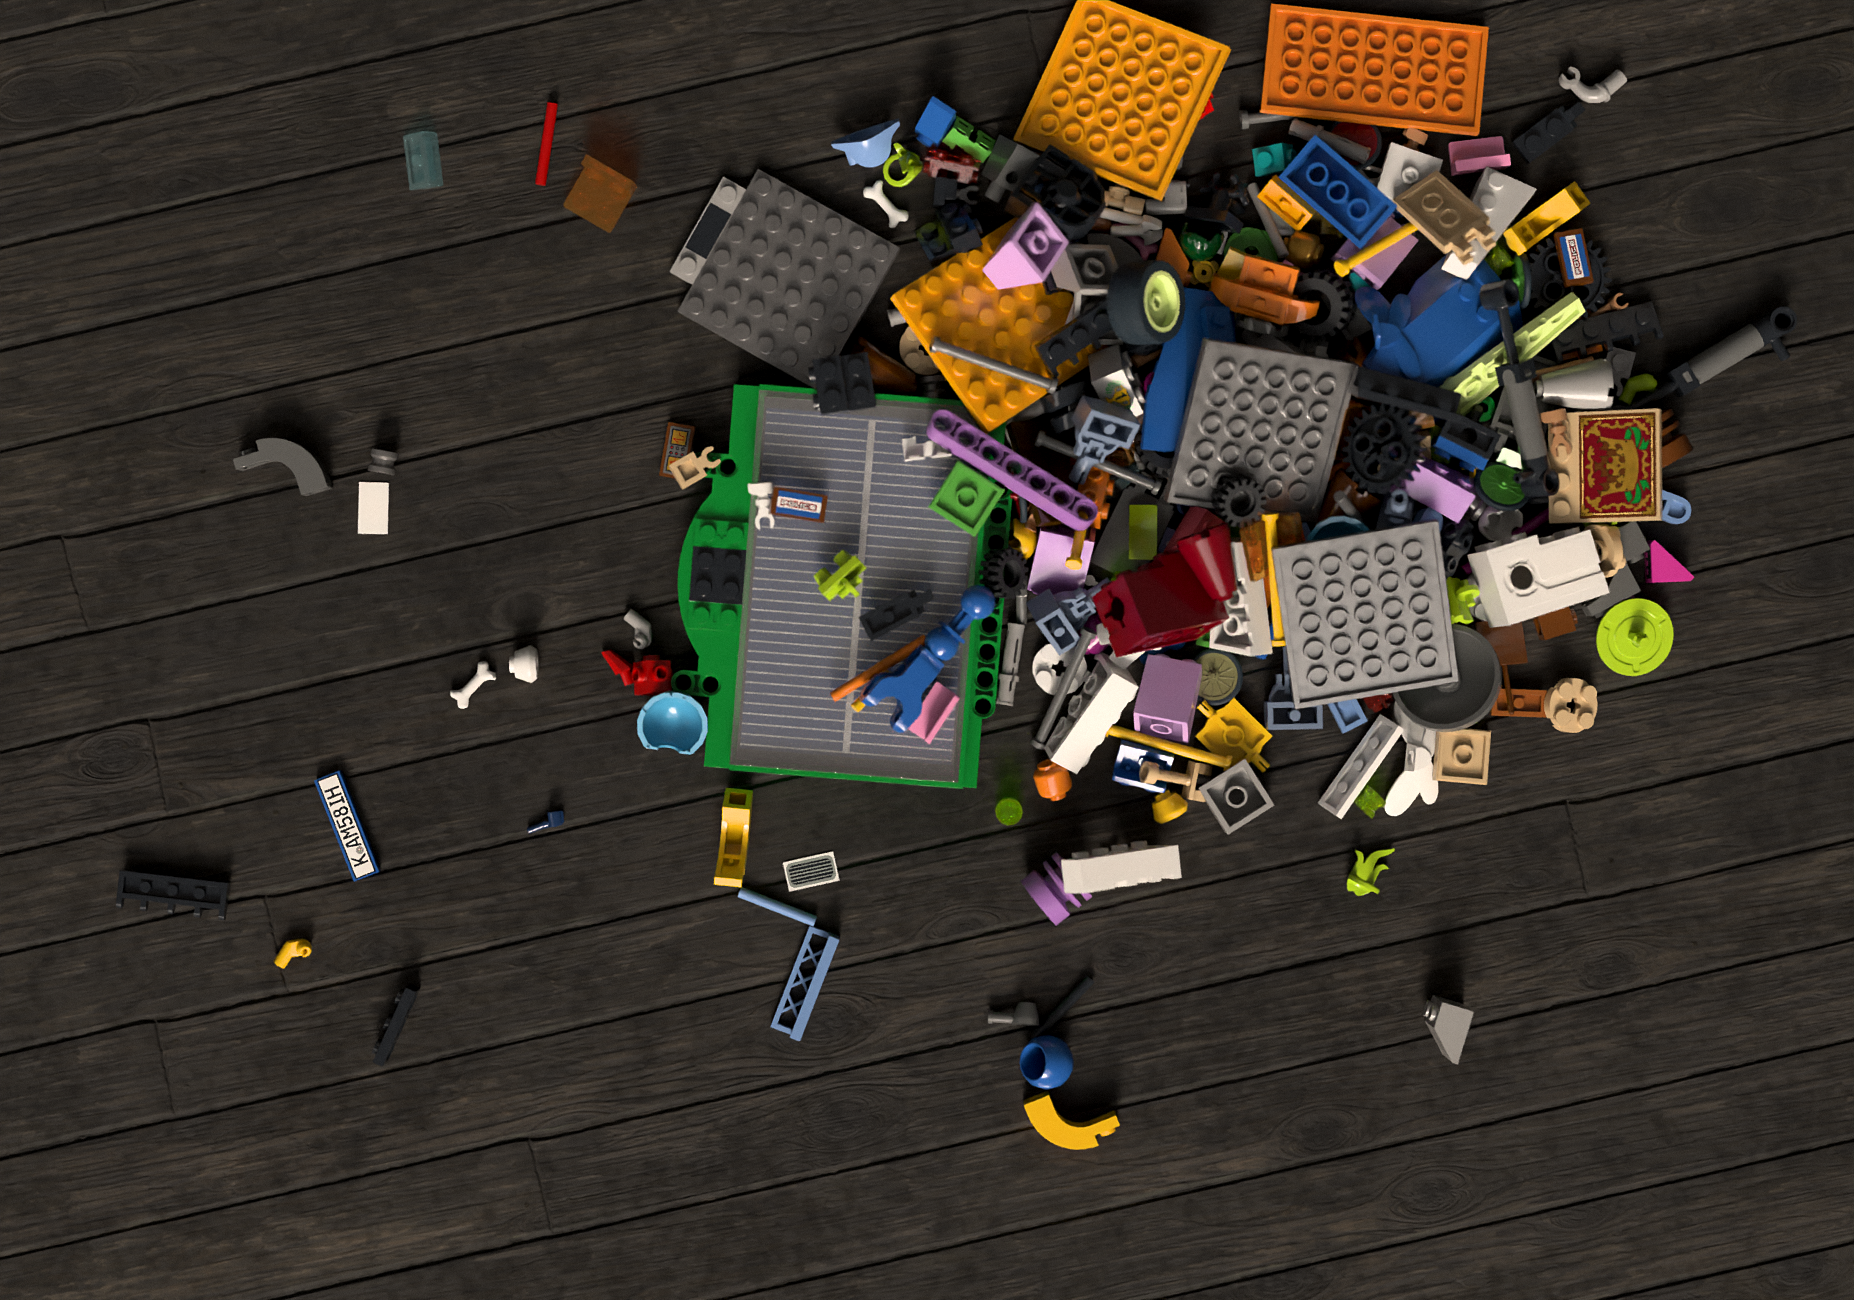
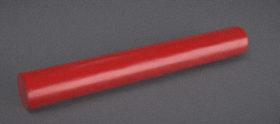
M548 102L546 107L535 180L537 185L546 186L558 108L556 103Z

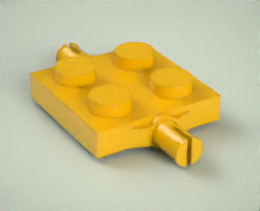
M1235 698L1218 710H1215L1206 700L1201 702L1208 711L1201 704L1197 706V709L1208 719L1205 726L1195 737L1211 753L1224 757L1228 755L1233 756L1230 768L1246 759L1248 763L1252 762L1263 773L1266 769L1259 761L1266 768L1270 764L1259 753L1272 735Z

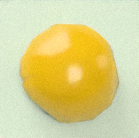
M1013 518L1010 523V529L1014 531L1015 538L1009 540V545L1012 549L1023 554L1022 558L1028 559L1036 549L1038 541L1037 532L1035 533L1025 528V523H1021L1019 519Z

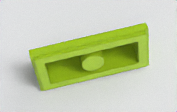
M1129 505V559L1153 560V557L1157 555V505Z

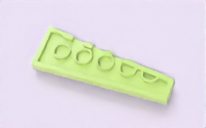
M1573 292L1514 333L1519 360L1533 358L1586 312L1580 299ZM1504 341L1456 376L1447 378L1443 385L1440 386L1444 389L1462 393L1456 413L1463 416L1467 415L1474 406L1482 402L1499 387L1495 367L1508 363Z

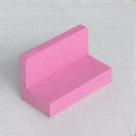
M1502 136L1450 142L1448 144L1451 176L1483 172L1486 167L1494 170H1503L1511 165L1510 154H1505Z
M936 682L922 703L921 715L908 729L930 744L960 696L939 682Z

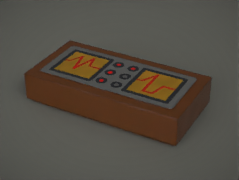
M668 422L659 476L676 479L669 465L692 452L695 426Z

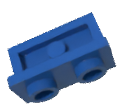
M1121 740L1113 766L1112 780L1124 786L1133 785L1141 787L1152 793H1165L1167 781L1157 780L1154 784L1142 783L1139 778V772L1144 761L1157 763L1159 769L1170 771L1174 753Z

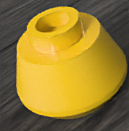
M1167 789L1165 793L1160 792L1154 796L1156 801L1152 803L1154 820L1160 824L1173 820L1187 811V801L1177 792L1170 793L1169 789Z

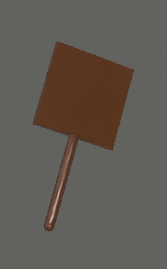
M1488 621L1475 622L1476 632L1485 637L1499 658L1503 671L1508 711L1510 715H1514L1507 665L1528 663L1522 621L1508 626L1489 628Z

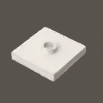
M1391 142L1388 146L1376 187L1393 201L1394 198L1436 170L1439 172L1443 160Z

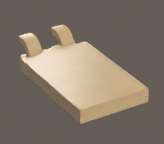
M1437 170L1393 199V202L1398 206L1397 210L1443 253L1446 254L1453 250L1457 259L1464 266L1473 261V256L1469 253L1473 250L1472 245L1469 243L1473 239L1477 238L1480 245L1486 251L1496 245V242L1491 238L1495 235V231L1488 226L1490 224L1489 217Z

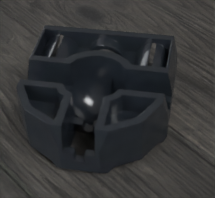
M1049 144L1013 191L1004 210L1019 219L1033 203L1038 202L1068 242L1071 243L1082 239L1100 218L1106 206L1105 189L1097 179L1096 172ZM1080 171L1083 173L1082 177L1085 180L1080 187L1073 180L1069 179L1072 172L1077 174ZM1039 179H1042L1047 183L1039 194L1033 189ZM1047 207L1049 210L1052 207L1055 208V214H1057L1058 216H1055L1051 212L1047 211L1045 208Z

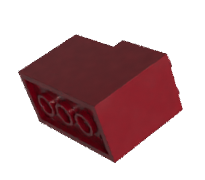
M1179 550L1173 554L1165 551L1155 555L1153 562L1141 565L1134 573L1131 570L1118 573L1115 581L1100 586L1101 591L1092 596L1102 624L1109 633L1108 638L1116 658L1197 640L1230 618L1224 603L1218 602L1217 598H1210Z

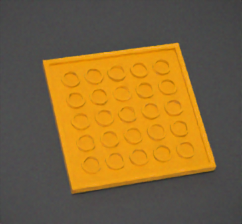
M1077 0L1013 140L1018 144L1041 153L1051 144L1069 157H1073L1096 172V175L1162 201L1231 49L1229 46L1109 0Z
M1017 217L982 238L981 242L983 245L967 253H958L890 298L985 434H988L1048 392H1046L1045 388L938 351L936 353L929 352L933 336L940 337V341L1051 378L1034 345L1065 325L1074 301L1073 295L1067 289H1062L1052 295H1046L1042 282L997 289L982 269L1008 230L1017 222ZM1089 344L1076 353L1079 363L1073 365L1067 359L1055 367L1059 373V376L1056 377L1058 378L1057 387L1089 366L1088 355L1108 346L1101 344L1102 347L1095 350L1092 344Z

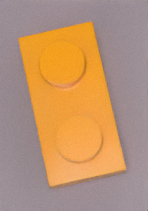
M1276 174L1257 196L1296 231H1300L1316 212L1311 205L1285 184Z

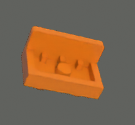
M1092 466L1085 484H1079L1077 491L1096 504L1098 514L1089 527L1100 529L1102 519L1107 520L1110 503H1106L1107 496L1113 495L1115 480H1111L1110 473Z

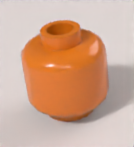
M1050 759L1040 762L1033 773L1038 793L1044 798H1051L1052 801L1066 797V792L1072 787V780L1068 769Z

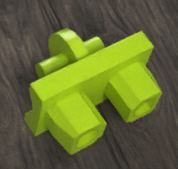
M841 550L833 559L840 567L833 575L825 567L814 575L819 585L817 589L829 601L836 595L843 599L850 592L855 597H858L860 593L855 588L863 581L859 575L867 569L855 555L852 556L845 550Z
M1448 577L1446 587L1450 604L1451 624L1460 621L1468 625L1474 622L1469 607L1475 605L1474 598L1480 594L1479 587L1477 585H1469L1467 579L1460 581L1459 578Z

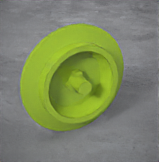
M1643 598L1621 601L1610 608L1599 623L1596 633L1597 651L1602 661L1611 670L1626 676L1646 674L1657 668L1668 656L1673 644V625L1666 611L1653 601Z

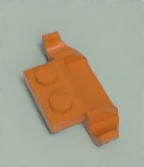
M1251 254L1245 255L1239 279L1230 280L1221 277L1218 273H1214L1211 282L1212 292L1221 303L1230 308V311L1280 325L1297 323L1314 317L1317 314L1320 303L1316 300L1306 301L1298 299V296L1294 295L1300 268Z

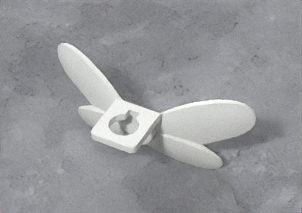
M1396 701L1394 704V714L1397 725L1404 730L1402 736L1407 743L1404 771L1393 783L1385 799V811L1391 816L1400 815L1408 809L1419 792L1427 804L1434 803L1438 795V781L1432 780L1433 764L1431 762L1435 751L1436 731H1431L1415 724L1403 713Z

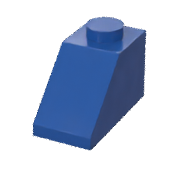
M933 96L915 127V133L918 135L917 140L929 148L931 145L938 148L955 123L956 111Z

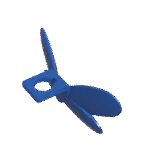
M1368 286L1358 288L1355 292V302L1364 317L1372 324L1375 349H1377L1370 369L1398 376L1401 370L1407 378L1411 380L1417 379L1420 376L1418 358L1410 344L1401 334L1410 316L1411 303L1409 297L1405 294H1398L1390 305L1376 289Z

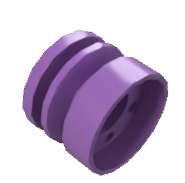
M1056 852L1051 856L1058 865L1056 869H1053L1045 861L1043 865L1048 873L1046 877L1033 870L1021 880V883L1044 913L1057 926L1070 915L1065 905L1068 900L1078 908L1082 904L1075 896L1077 893H1064L1061 860H1064V858ZM1090 892L1081 893L1087 901L1093 897Z

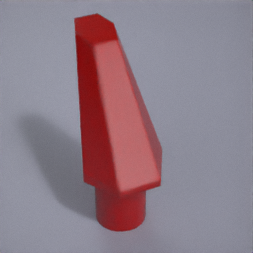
M613 650L601 652L614 674L621 675L625 686L634 683L630 671L633 668L632 664Z

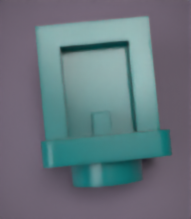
M1279 143L1252 149L1255 176L1263 177L1282 173L1297 156L1293 145Z

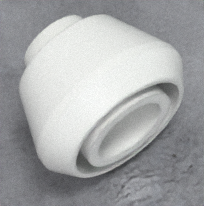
M530 645L515 651L514 656L509 658L510 673H515L516 678L530 683L538 679L539 660L537 649Z

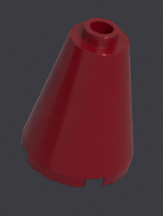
M1226 522L1176 541L1177 548L1211 599L1217 598L1218 602H1223L1234 597L1233 592L1238 590L1230 528Z

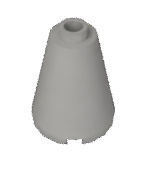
M1600 358L1541 374L1539 380L1534 381L1535 396L1539 397L1540 402L1591 412L1610 411L1613 397H1608L1609 389L1613 388L1611 364L1609 361H1606L1607 359Z

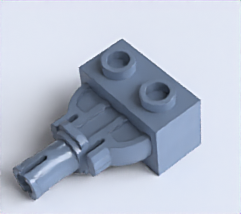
M1082 396L1072 417V421L1076 426L1075 438L1077 441L1073 452L1078 458L1068 478L1075 483H1078L1079 480V484H1085L1093 464L1103 463L1106 455L1115 451L1119 446L1129 449L1140 427V423L1132 410L1088 396Z
M1395 490L1393 493L1387 492V494H1383L1376 529L1412 523L1421 506L1416 505L1417 500L1408 496L1403 490Z
M1108 577L1088 590L1082 589L1080 586L1074 591H1062L1053 595L1051 590L1047 589L1026 602L1036 624L1059 656L1078 644L1080 636L1077 631L1085 625L1088 617L1096 612L1092 596L1101 591L1100 586L1110 582Z
M1282 647L1284 671L1283 674H1276V684L1269 694V700L1264 701V728L1267 730L1323 729L1322 705L1300 709L1294 708L1285 647Z

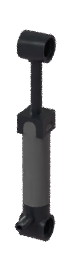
M1511 279L1485 283L1480 289V301L1487 311L1497 310L1508 363L1495 367L1498 385H1505L1523 468L1522 471L1514 474L1513 479L1515 483H1521L1522 492L1526 497L1553 496L1559 490L1560 481L1557 472L1550 465L1532 379L1537 377L1534 359L1519 360L1508 311L1509 307H1514L1517 304L1519 290L1516 283Z
M1779 307L1767 312L1762 317L1688 361L1664 373L1668 381L1667 383L1626 407L1622 405L1612 406L1610 411L1644 409L1673 391L1677 397L1684 396L1701 386L1702 383L1768 344H1771L1780 361L1788 359L1790 354L1780 337L1795 329L1797 325L1796 313L1788 307ZM1776 315L1783 317L1785 321L1783 328H1779L1775 324Z

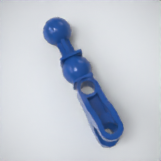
M973 585L964 590L961 596V609L948 625L940 620L938 624L941 627L929 631L924 640V646L920 644L895 671L874 675L860 693V701L864 705L872 707L876 706L885 697L894 696L897 700V708L890 718L891 728L897 733L906 731L921 715L922 693L945 666L942 661H947L956 655L959 649V642L962 644L966 642L960 637L962 632L974 619H983L992 613L995 607V597L992 591L984 585Z

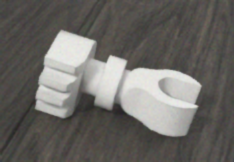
M773 482L748 483V492L758 497L755 500V505L758 506L755 524L759 530L760 518L763 516L770 519L771 529L775 524L774 516L768 514L771 499L768 494H772Z

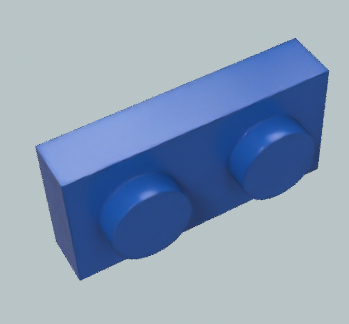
M1204 306L1200 310L1203 337L1234 343L1230 308Z
M1433 436L1431 440V447L1436 449L1434 454L1446 460L1452 457L1460 461L1458 466L1467 471L1473 472L1474 469L1484 470L1488 460L1441 436Z

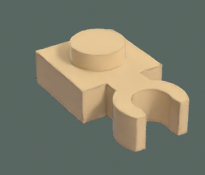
M712 446L705 448L699 458L696 457L694 452H691L669 465L682 490L706 477L705 467L715 468L720 464V459L715 462L707 460V453L714 450Z

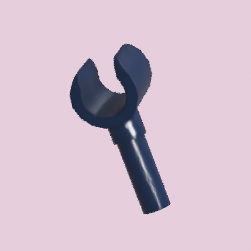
M563 811L547 812L548 821L527 827L528 833L562 825L564 823Z

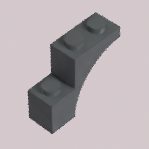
M1627 521L1617 526L1620 530V539L1626 561L1632 564L1645 557L1643 553L1648 551L1650 547L1637 522ZM1627 563L1615 575L1606 578L1610 593L1592 598L1581 606L1586 616L1595 615L1596 618L1602 617L1610 609L1609 607L1621 601L1635 598L1634 594L1641 591Z

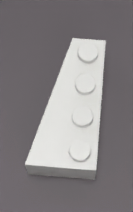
M1486 167L1474 186L1470 200L1489 217L1490 224L1488 226L1495 231V235L1491 238L1497 242L1537 189ZM1477 238L1469 242L1473 249L1469 252L1473 256L1472 262L1464 266L1457 259L1454 251L1450 250L1441 269L1467 280L1490 249L1486 251L1480 245Z
M1233 537L1231 538L1238 590L1233 592V598L1223 601L1230 618L1210 631L1209 648L1247 656L1272 654L1259 541Z
M1103 652L1095 655L1094 659L1098 661L1092 673L1089 671L1085 673L1082 679L1085 684L1081 693L1077 696L1073 695L1069 702L1067 718L1061 717L1044 747L1051 761L1075 774L1088 763L1091 753L1097 745L1103 742L1106 732L1112 724L1119 720L1121 711L1128 702L1134 699L1139 688L1128 669L1123 670L1116 666L1109 659L1110 656Z
M1147 841L1131 842V847H1128V844L1111 846L1112 851H1108V848L1092 849L1091 855L1087 851L1072 853V858L1061 860L1064 893H1089L1114 889L1115 887L1137 885V883L1158 882L1161 879L1181 878L1178 845H1147Z

